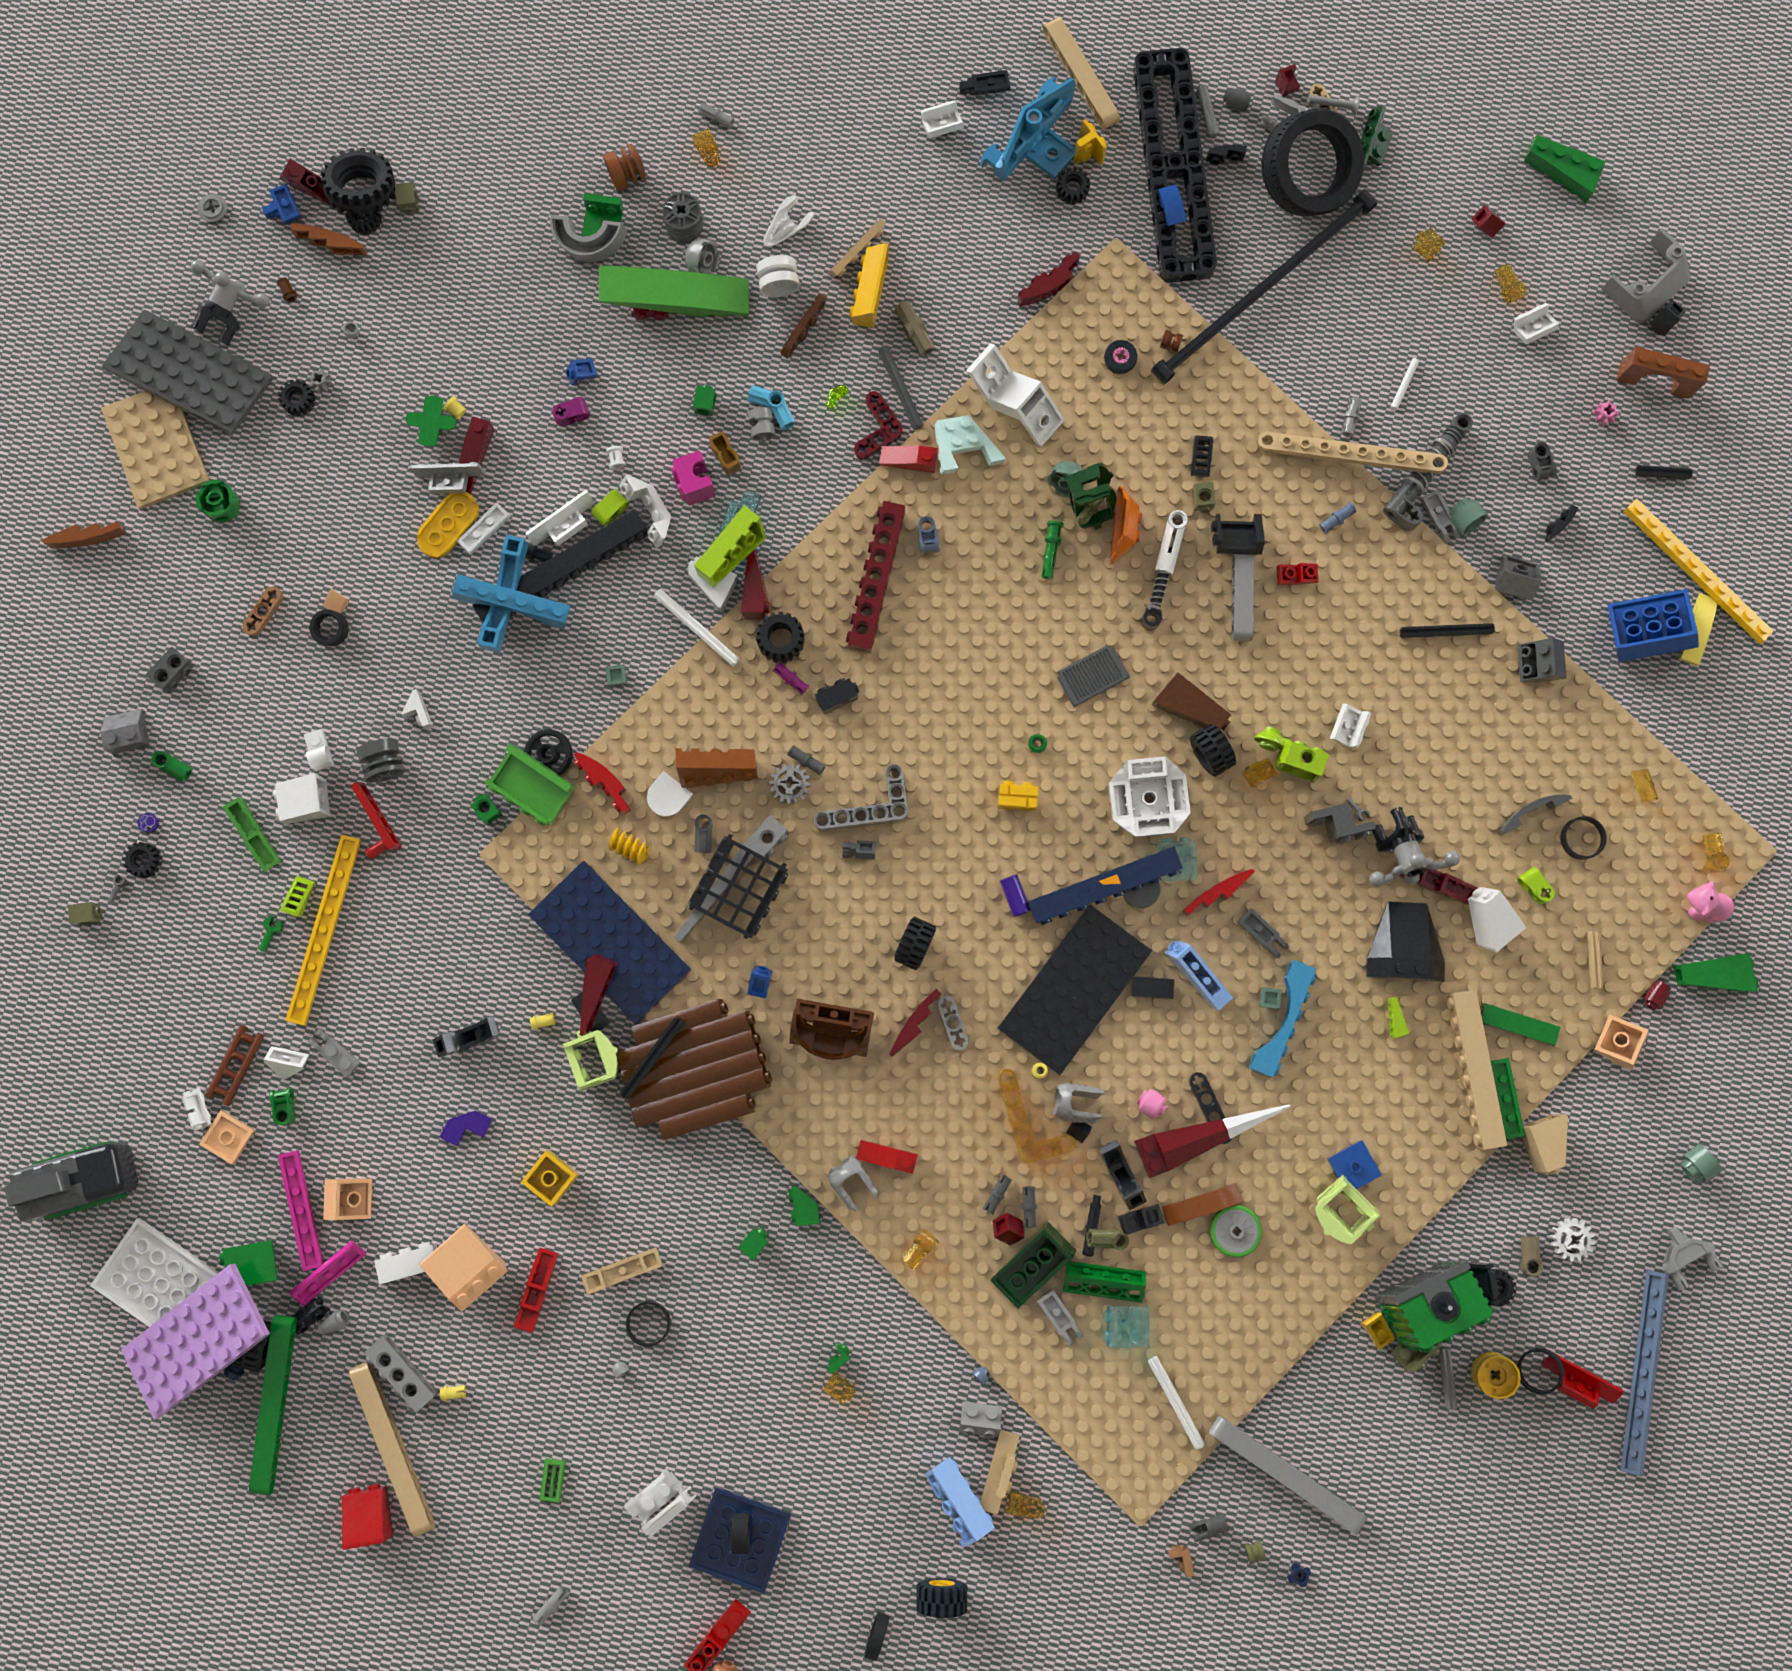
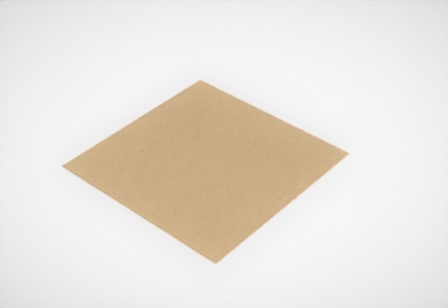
M1115 238L999 350L1012 371L1042 383L1065 419L1042 447L1036 445L1020 420L992 409L970 378L923 423V427L917 429L900 445H920L938 448L935 473L880 465L763 578L768 599L771 602V613L775 612V615L779 614V612H783L784 615L789 613L791 617L795 616L802 625L805 638L803 650L799 651L800 655L798 657H793L794 660H786V663H782L792 673H797V677L805 684L809 685V688L806 689L802 696L793 687L787 686L785 681L773 672L778 663H775L772 659L768 660L765 655H762L756 641V630L759 628L760 621L763 622L764 620H745L741 613V599L709 630L712 635L739 658L740 661L735 667L731 666L707 643L700 639L582 753L606 767L625 787L627 791L621 796L631 809L626 815L622 811L618 813L612 804L615 802L612 796L607 797L602 790L604 785L599 788L594 784L590 786L584 777L587 775L584 769L579 770L573 762L566 772L560 776L576 786V789L554 823L542 826L534 820L536 817L521 812L480 852V857L532 910L584 860L692 969L641 1019L643 1023L716 999H723V1002H726L728 1006L727 1016L743 1011H750L754 1015L756 1021L754 1025L755 1031L760 1035V1048L766 1055L767 1062L765 1065L767 1071L769 1070L771 1073L772 1082L770 1088L750 1093L756 1103L755 1112L738 1117V1119L982 1367L989 1371L992 1378L1138 1526H1143L1221 1443V1441L1208 1432L1217 1417L1220 1415L1237 1426L1498 1149L1481 1150L1474 1143L1473 1136L1475 1130L1474 1126L1472 1127L1470 1123L1471 1109L1466 1103L1467 1089L1462 1083L1463 1069L1460 1068L1458 1063L1459 1049L1456 1048L1454 1043L1456 1034L1455 1029L1451 1027L1450 1018L1452 1013L1447 1007L1448 994L1476 990L1480 1011L1483 1004L1486 1003L1561 1027L1556 1046H1552L1483 1024L1490 1061L1505 1058L1510 1060L1523 1123L1597 1044L1609 1015L1621 1018L1710 924L1704 919L1694 920L1689 916L1688 911L1693 906L1687 899L1688 893L1701 885L1713 881L1717 894H1725L1733 900L1776 854V849L1566 654V679L1549 682H1520L1518 644L1549 638L1448 544H1445L1444 540L1423 521L1414 530L1406 531L1390 520L1383 513V508L1394 494L1363 465L1277 454L1260 450L1258 438L1264 432L1328 440L1335 439L1221 333H1217L1173 370L1176 374L1169 382L1163 385L1151 372V369L1160 360L1163 359L1167 362L1177 354L1169 348H1160L1165 329L1170 330L1173 334H1183L1179 352L1211 324L1124 243ZM1175 337L1172 338L1170 346H1172ZM1116 340H1126L1133 344L1138 355L1134 368L1124 374L1113 373L1107 368L1104 361L1106 348ZM1120 353V355L1117 356L1118 360L1120 361L1124 359V355ZM989 367V369H988V371H987V375L990 374V372H991V367ZM969 415L1006 458L1002 464L989 466L982 450L953 454L958 466L957 471L941 475V462L938 458L939 445L936 442L934 425L937 420ZM1044 416L1041 419V424L1044 422ZM1195 435L1214 437L1209 477L1190 476L1192 447ZM1269 438L1262 440L1265 445L1273 443ZM1197 451V453L1207 454V451ZM1196 459V461L1206 462V459ZM1061 461L1076 462L1083 470L1097 463L1104 464L1114 475L1111 478L1110 486H1112L1117 493L1118 486H1123L1139 505V513H1142L1141 524H1138L1137 531H1140V540L1136 542L1131 551L1114 564H1110L1114 516L1113 519L1101 524L1102 528L1094 530V527L1083 529L1079 526L1071 508L1070 498L1057 494L1055 492L1056 488L1048 485L1047 479L1052 468ZM1196 466L1195 469L1206 470V467ZM1097 480L1085 484L1083 490L1086 491L1097 487ZM1213 482L1216 501L1213 510L1207 513L1194 511L1192 496L1194 484ZM1199 496L1202 501H1208L1206 496ZM1106 497L1097 508L1098 511L1107 509ZM883 501L905 505L906 508L870 654L849 649L846 637L848 631H852L853 625L850 624L852 613L856 614L857 611L855 600L856 596L861 594L862 589L859 588L861 577L865 578L866 571L863 570L866 559L869 560L871 554L868 553L870 541H874L875 535H872L874 524H878L879 517H876L879 506H882ZM1349 502L1355 506L1357 512L1344 520L1342 525H1337L1327 534L1322 532L1319 524L1331 517L1334 511L1338 512ZM1181 510L1187 515V523L1173 576L1168 577L1170 581H1167L1168 587H1166V593L1163 596V606H1161L1162 621L1156 630L1148 631L1142 627L1141 619L1150 603L1149 598L1152 597V586L1155 584L1154 579L1157 578L1154 570L1166 522L1173 511ZM1405 511L1402 516L1406 517L1408 513ZM1216 514H1220L1221 521L1252 522L1254 514H1262L1265 543L1262 555H1254L1252 641H1232L1233 554H1216V546L1212 545L1214 532H1211V522L1215 521ZM924 516H929L935 521L940 552L930 551L924 552L922 555L920 553L918 522ZM886 520L883 524L885 526H891L893 525V522L891 520ZM1172 520L1175 525H1181L1180 520ZM1047 521L1064 523V527L1061 528V543L1057 549L1053 579L1041 578L1046 551L1044 539L1048 532ZM924 523L921 526L924 530L932 528L928 523ZM1172 533V537H1171V541H1170V545H1169V547H1171V548H1172V544H1173V540H1174V536H1175V534H1173V533ZM881 538L879 542L881 544H887L889 540L887 538ZM881 555L875 557L877 562H882L885 559ZM1279 564H1318V583L1277 585L1276 566ZM877 573L870 576L873 580H878L881 577ZM869 591L866 593V596L873 598L876 596V593ZM864 609L861 613L864 616H869L872 611ZM1148 616V617H1147V620H1148L1150 623H1155V622H1156L1155 617H1153V616ZM1493 623L1495 626V632L1486 635L1400 637L1401 627ZM865 627L858 628L857 632L859 634H865L867 632V629ZM777 629L771 633L769 641L775 646H784L790 642L792 635L786 629ZM1106 645H1109L1110 649L1114 648L1130 678L1073 707L1057 679L1060 676L1058 671ZM1177 672L1231 714L1228 719L1231 723L1224 731L1220 730L1234 750L1236 765L1217 777L1212 776L1203 768L1191 747L1190 736L1203 729V727L1151 705ZM842 678H845V680L850 678L852 683L855 682L860 691L857 693L858 699L824 715L815 698V694L818 693L817 691L825 686L828 688L834 686V683ZM1342 704H1349L1360 711L1371 713L1369 724L1365 729L1363 740L1358 748H1346L1330 739ZM1265 727H1272L1282 732L1281 737L1290 739L1291 742L1300 741L1305 743L1306 747L1312 749L1317 747L1325 750L1324 753L1329 754L1322 777L1316 782H1311L1277 770L1275 762L1279 749L1276 751L1263 749L1254 740V737L1259 732L1264 731ZM1034 734H1041L1047 740V747L1041 753H1034L1028 747V740ZM1035 741L1034 746L1040 747L1041 743L1039 741ZM795 745L798 749L807 754H812L813 758L825 764L826 766L822 774L818 775L808 767H802L800 762L787 756L790 748ZM675 748H682L684 752H691L692 748H699L700 752H710L711 749H719L723 752H727L729 749H754L758 779L686 788L694 794L693 797L678 814L669 817L655 814L647 802L649 788L663 771L680 783L676 769ZM1166 756L1186 774L1191 813L1174 834L1135 838L1113 822L1109 782L1127 760ZM792 763L794 768L800 765V771L806 770L804 776H810V779L806 782L811 783V787H806L809 794H803L805 800L799 798L798 804L791 801V804L788 805L787 800L780 803V797L774 798L776 792L770 791L774 786L770 785L769 781L774 780L771 774H777L776 768L781 770L783 769L782 764L789 767V764ZM892 764H897L902 768L908 814L904 821L831 831H820L815 827L814 817L818 812L889 803L886 769ZM892 770L889 773V776L894 779L900 775L897 770ZM787 773L781 775L779 779L784 778ZM794 773L796 779L803 781L797 773ZM789 780V783H785L788 788L795 785L792 780ZM1004 781H1014L1015 785H1023V782L1034 783V786H1038L1036 812L998 809L999 785L1003 784ZM778 787V790L783 795H786V791ZM801 789L796 790L793 793V796L798 794L801 791ZM894 789L891 794L894 797H900L902 791ZM1144 795V800L1147 803L1154 802L1151 795ZM1552 795L1572 796L1573 799L1549 810L1547 804H1544L1519 817L1522 823L1521 826L1499 836L1498 832L1504 822L1525 805ZM1350 797L1361 810L1366 809L1370 812V816H1366L1362 812L1361 817L1365 821H1360L1356 818V812L1350 805L1355 825L1374 821L1375 825L1382 824L1388 838L1395 831L1396 827L1390 811L1394 808H1397L1398 811V807H1402L1406 817L1411 815L1415 817L1419 830H1422L1424 838L1418 844L1425 858H1431L1436 862L1445 861V854L1449 851H1455L1460 855V862L1457 865L1435 870L1448 873L1478 888L1484 887L1501 891L1526 926V929L1498 952L1478 947L1469 905L1416 884L1410 885L1405 879L1400 877L1380 887H1374L1370 883V875L1379 871L1386 876L1396 866H1399L1394 853L1378 852L1372 831L1371 835L1363 839L1355 840V837H1352L1346 843L1336 844V841L1330 843L1325 822L1312 827V824L1305 825L1304 817L1312 811L1347 804L1346 800ZM900 807L894 810L896 816H902L905 813L903 808ZM883 810L875 812V817L878 819H882L886 815ZM859 812L855 818L858 821H864L866 814ZM701 814L709 816L713 821L711 853L694 852V822L696 817ZM771 815L788 830L786 834L788 838L782 845L778 844L774 848L776 851L770 860L779 865H782L783 862L787 864L788 877L784 884H780L776 900L770 902L768 906L770 908L766 918L762 917L759 923L761 927L756 936L753 935L752 938L748 937L745 939L743 938L744 934L706 915L684 941L680 943L674 936L693 912L689 909L688 902L724 835L728 836L730 833L733 835L732 840L744 845L766 818ZM839 815L836 820L838 823L843 824L847 821V817ZM1581 816L1592 817L1599 821L1604 827L1607 836L1606 845L1602 852L1595 857L1585 860L1575 859L1568 855L1563 849L1560 840L1561 831L1565 824ZM821 817L817 823L820 826H825L828 823V819ZM705 818L699 822V827L702 829L707 828L709 825L708 819ZM1576 820L1569 826L1566 834L1569 847L1579 855H1593L1600 846L1598 829L1592 823L1585 820ZM617 827L619 828L618 834L626 831V838L632 834L633 842L639 838V845L644 841L646 842V848L652 845L647 859L641 865H637L636 860L631 862L629 857L623 858V852L617 855L616 849L614 851L609 850L610 838ZM769 834L763 838V842L766 844L773 841V836ZM857 840L875 841V860L857 859L855 855L851 858H843V851H849L842 849L843 843L857 844ZM734 845L727 858L732 860L740 848ZM1175 846L1183 869L1179 870L1180 874L1169 877L1168 874L1161 876L1162 880L1159 881L1160 895L1153 905L1144 909L1134 908L1124 900L1123 896L1114 898L1113 895L1106 897L1107 901L1097 905L1095 902L1090 903L1152 950L1133 977L1174 979V999L1132 996V978L1062 1074L1058 1075L1047 1066V1075L1044 1078H1036L1032 1073V1068L1036 1063L1043 1062L997 1028L1086 909L1078 912L1076 908L1069 911L1071 915L1059 918V916L1052 917V922L1041 925L1040 922H1035L1032 911L1013 917L1000 880L1018 874L1027 900L1030 901ZM756 857L748 869L756 873L762 860ZM724 862L719 872V875H721L723 871L726 869V867L729 865L728 862ZM766 862L760 875L772 881L778 868ZM1533 866L1543 874L1555 891L1554 898L1544 904L1536 903L1517 880L1518 877ZM1250 869L1255 871L1227 900L1219 896L1208 908L1200 904L1189 916L1182 912L1197 897L1216 884ZM744 871L735 883L747 889L754 876ZM757 878L751 892L763 897L769 884ZM732 886L726 899L738 905L745 892ZM1545 891L1542 892L1541 897H1545ZM748 895L742 908L755 913L761 901ZM718 901V902L715 904V906L710 910V912H712V913L714 912V910L716 909V907H717L719 901ZM1388 901L1427 903L1445 960V982L1424 981L1423 979L1366 977L1367 956ZM723 903L717 915L730 921L736 908ZM1250 908L1280 934L1279 936L1289 945V948L1285 950L1274 940L1271 945L1280 952L1281 956L1278 959L1237 923ZM740 911L733 924L746 930L752 917ZM914 916L936 926L934 937L917 970L894 961V955L908 923ZM1592 931L1600 933L1603 987L1601 989H1592L1590 983L1587 934ZM1179 940L1191 945L1233 999L1219 1011L1212 1008L1165 955L1164 952L1168 950L1167 947L1172 942ZM1296 960L1315 968L1314 974L1317 976L1314 984L1308 988L1307 992L1310 994L1306 1003H1302L1300 1008L1302 1015L1299 1021L1294 1023L1293 1028H1295L1292 1039L1287 1041V1053L1279 1061L1281 1065L1280 1070L1273 1078H1269L1248 1069L1255 1050L1268 1043L1279 1031L1284 1021L1288 1000L1284 976L1290 961ZM754 966H765L773 971L766 999L747 994ZM1261 987L1282 989L1280 1009L1259 1007ZM937 988L941 996L927 1007L932 1014L918 1025L922 1032L891 1057L889 1053L905 1023L918 1006ZM943 996L952 997L956 1003L968 1038V1045L964 1050L957 1051L953 1049L938 1009V1001ZM1396 996L1409 1034L1391 1039L1388 998ZM797 999L874 1012L867 1057L854 1055L839 1060L824 1059L809 1053L800 1045L790 1044L791 1022ZM947 999L943 1000L944 1003L941 1007L947 1010V1014H944V1017L956 1014L955 1010L950 1011L952 1002H948ZM950 1018L947 1021V1025L949 1028L955 1029L958 1027L959 1022L956 1018ZM959 1029L956 1032H950L951 1036H953L954 1034L956 1036V1041H954V1044L959 1045V1047H963L962 1043L965 1042L964 1038L960 1039L958 1034L962 1033V1030ZM1038 1067L1036 1069L1037 1073L1042 1074V1068ZM1196 1072L1203 1073L1207 1077L1225 1118L1291 1105L1290 1108L1233 1137L1229 1143L1220 1144L1169 1172L1152 1178H1148L1134 1142L1151 1134L1206 1123L1188 1082L1190 1075ZM1195 1076L1193 1084H1198L1200 1090H1196L1197 1093L1208 1090L1207 1087L1202 1088L1201 1086L1202 1077L1198 1078ZM1060 1084H1081L1104 1090V1095H1101L1098 1099L1072 1096L1071 1105L1074 1111L1102 1114V1118L1098 1122L1093 1124L1087 1122V1124L1092 1126V1129L1083 1143L1066 1134L1072 1121H1064L1053 1113V1109L1056 1106L1055 1088ZM1153 1089L1166 1097L1165 1105L1168 1107L1162 1117L1158 1115L1152 1119L1139 1110L1137 1102L1145 1090ZM1205 1093L1201 1096L1203 1104L1208 1105L1211 1103L1212 1098L1209 1094ZM1216 1111L1211 1112L1209 1115L1210 1121L1220 1120L1219 1113ZM860 1140L918 1154L913 1174L859 1160L870 1176L873 1185L877 1188L879 1195L877 1198L874 1197L858 1173L848 1177L842 1186L856 1204L858 1211L849 1209L830 1184V1169L843 1164L844 1159L851 1155L856 1157ZM1115 1140L1119 1142L1125 1159L1147 1202L1130 1211L1119 1194L1101 1157L1100 1148ZM1363 1140L1382 1176L1357 1190L1379 1210L1380 1217L1373 1222L1375 1227L1370 1232L1366 1230L1354 1243L1347 1244L1333 1238L1331 1235L1324 1234V1228L1318 1220L1315 1207L1318 1204L1317 1197L1338 1179L1327 1158ZM1004 1174L1011 1178L1012 1182H1010L1004 1194V1200L1001 1199L993 1215L982 1208L991 1194V1188L994 1189L1000 1175ZM1237 1183L1243 1202L1236 1205L1247 1207L1256 1214L1261 1223L1262 1237L1257 1248L1249 1255L1237 1258L1230 1257L1221 1253L1211 1239V1222L1218 1211L1168 1226L1162 1206ZM1035 1186V1204H1037V1209H1035L1036 1227H1024L1025 1238L1013 1245H1008L995 1239L993 1220L1005 1213L1021 1219L1024 1225V1209H1022V1204H1024L1023 1187ZM1341 1192L1328 1203L1350 1227L1363 1216L1356 1209L1357 1204L1353 1200L1348 1201ZM1093 1195L1101 1196L1100 1204L1102 1207L1098 1229L1110 1230L1116 1228L1122 1231L1118 1218L1119 1215L1159 1204L1164 1223L1128 1234L1129 1245L1126 1249L1119 1251L1115 1248L1095 1247L1094 1256L1087 1257L1082 1254ZM1049 1222L1077 1250L1070 1261L1146 1272V1288L1142 1303L1063 1292L1066 1277L1065 1265L1017 1309L990 1279ZM1237 1227L1232 1230V1233L1236 1236L1240 1232V1229ZM1120 1236L1116 1237L1115 1243L1119 1241ZM1069 1281V1286L1080 1285L1078 1282ZM1098 1285L1089 1286L1091 1289L1099 1288ZM1114 1287L1109 1289L1112 1292L1119 1291L1118 1288ZM1052 1289L1075 1320L1076 1326L1084 1336L1080 1339L1076 1336L1072 1327L1067 1329L1065 1332L1073 1340L1072 1346H1069L1062 1334H1059L1036 1301ZM1135 1290L1129 1291L1133 1295H1139L1140 1292ZM1154 1356H1157L1205 1443L1198 1450L1194 1448L1148 1363V1360Z

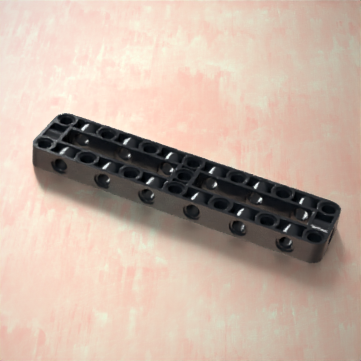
M1183 48L1139 52L1135 57L1133 75L1159 275L1166 283L1208 279L1214 274L1217 259L1189 53ZM1170 75L1179 152L1165 153L1163 151V130L1161 117L1158 114L1157 85L1154 83V77ZM1167 178H1184L1194 257L1181 258L1177 255L1175 224L1167 226L1164 208L1157 201L1160 199L1158 189L1168 187ZM1193 196H1199L1201 199H1196ZM1198 230H1203L1205 234L1199 233ZM1161 234H1167L1169 237H1163ZM1202 265H1208L1210 268L1206 269ZM1170 268L1174 272H1168L1166 269Z

